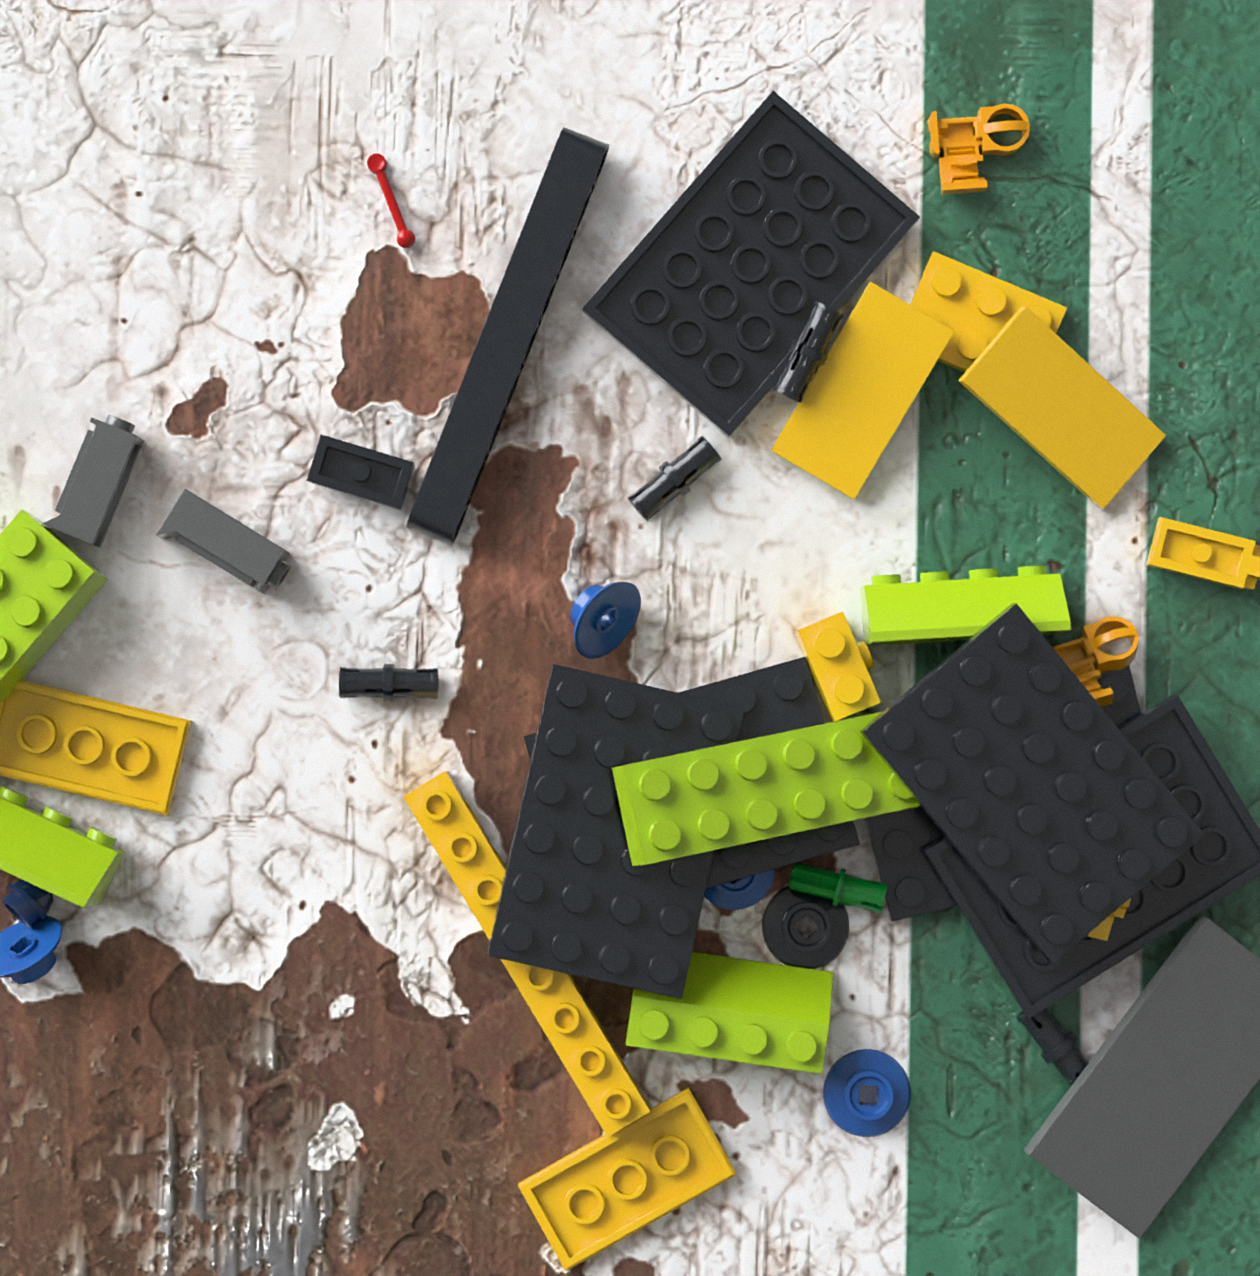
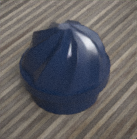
M22 879L8 887L10 893L2 899V903L23 925L30 928L37 920L43 922L47 918V913L54 901L52 893Z

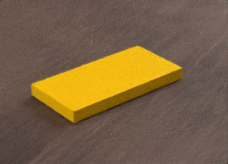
M870 281L830 348L824 365H820L803 396L802 402L797 404L771 451L855 500L953 335L954 330Z
M1026 306L1020 307L958 380L1100 509H1104L1166 436Z
M21 680L14 686V691L6 700L5 698L0 703V776L169 815L192 724L191 720Z
M688 1087L650 1108L649 1113L613 1135L607 1137L604 1134L518 1183V1187L564 1270L568 1271L736 1176L737 1172Z

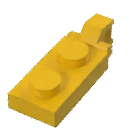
M1159 517L1146 566L1240 590L1244 588L1255 590L1257 580L1260 581V546L1256 545V541Z

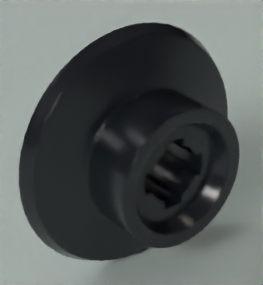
M789 885L784 887L771 898L762 918L763 938L769 951L776 959L789 966L816 969L827 965L841 953L848 939L849 917L845 906L838 903L837 907L832 906L833 900L791 890ZM805 915H811L815 924L818 925L817 931L808 935V938H803L795 928V923L799 922Z

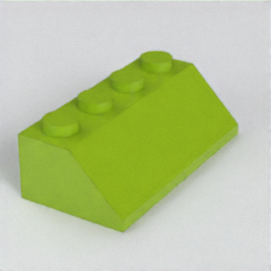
M1047 566L1018 567V576L999 577L998 569L996 568L969 570V579L950 580L948 571L920 573V582L901 583L900 574L871 576L872 585H864L860 588L864 641L867 646L969 640L1012 603L1018 604L1043 636L1058 635L1070 631L1071 622L1061 574H1047Z
M2 785L0 788V869L82 908L101 905L126 852L114 846L117 838L94 827H90L88 833L70 826L73 819L71 816L49 806L45 807L43 813L26 805L28 796Z
M692 951L682 999L633 989L626 1046L822 1074L830 1022L833 972Z

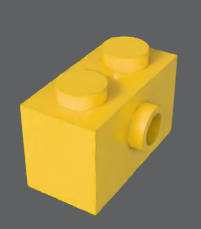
M843 611L795 632L831 722L881 703L868 670L875 668L870 651L864 640L856 643Z

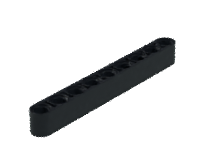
M563 127L418 491L406 528L451 546L455 542L609 150V144Z

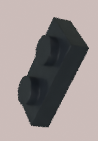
M320 434L306 481L401 510L415 463Z

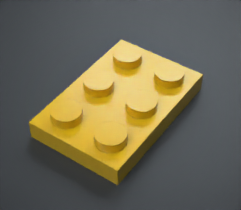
M934 251L928 260L910 303L913 307L954 330L953 335L937 361L962 372L968 370L1020 307L1026 306L1054 333H1057L1067 310L1065 306Z

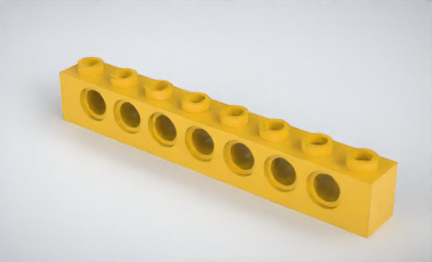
M444 771L406 794L403 798L490 941L506 866L450 772ZM501 959L606 1136L613 1135L649 1113V1103L572 975Z

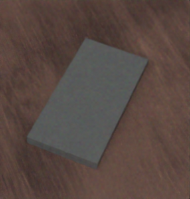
M1200 914L1023 1150L1139 1239L1260 1079V959L1209 918Z

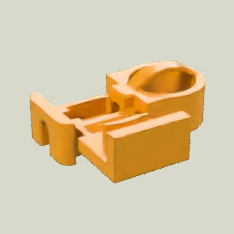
M1004 103L994 107H980L978 117L937 119V111L931 113L928 119V132L931 135L929 143L930 154L932 157L938 158L940 151L944 152V157L939 158L941 195L986 191L987 180H985V177H978L977 162H983V155L1007 156L1016 153L1022 148L1029 136L1030 123L1028 116L1021 108L1013 104ZM1000 114H1009L1017 119L987 123L989 119L991 120ZM1001 131H1022V138L1015 145L1007 147L994 143L988 134Z
M1112 616L1083 626L1082 638L1053 646V649L1097 703L1104 707L1112 704L1114 693L1111 687L1101 689L1097 679L1101 678V673L1110 670H1121L1130 665L1135 659L1139 638L1137 630L1131 622L1121 617ZM1125 637L1131 643V648L1121 655L1105 654L1099 649V647L1108 642Z

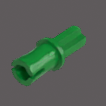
M799 863L794 864L788 882L791 890L833 900L832 906L837 907L839 903L862 908L877 914H881L888 883L845 874L846 869L841 868L839 874Z

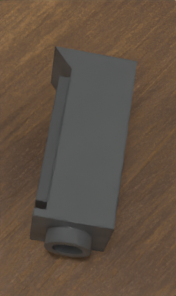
M109 414L105 422L91 417L90 422L96 427L94 431L88 429L55 509L60 515L42 523V525L99 548L102 546L144 443L143 439L132 434L135 428L134 424Z
M184 489L156 536L162 539L176 537L175 540L253 588L259 582L255 589L263 594H266L269 587L276 590L291 568V565L285 562L290 555L288 551L187 489Z

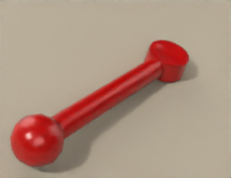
M372 154L367 159V166L370 172L376 174L398 230L397 243L402 248H410L414 245L416 238L414 233L406 227L385 173L387 167L386 159L381 154Z

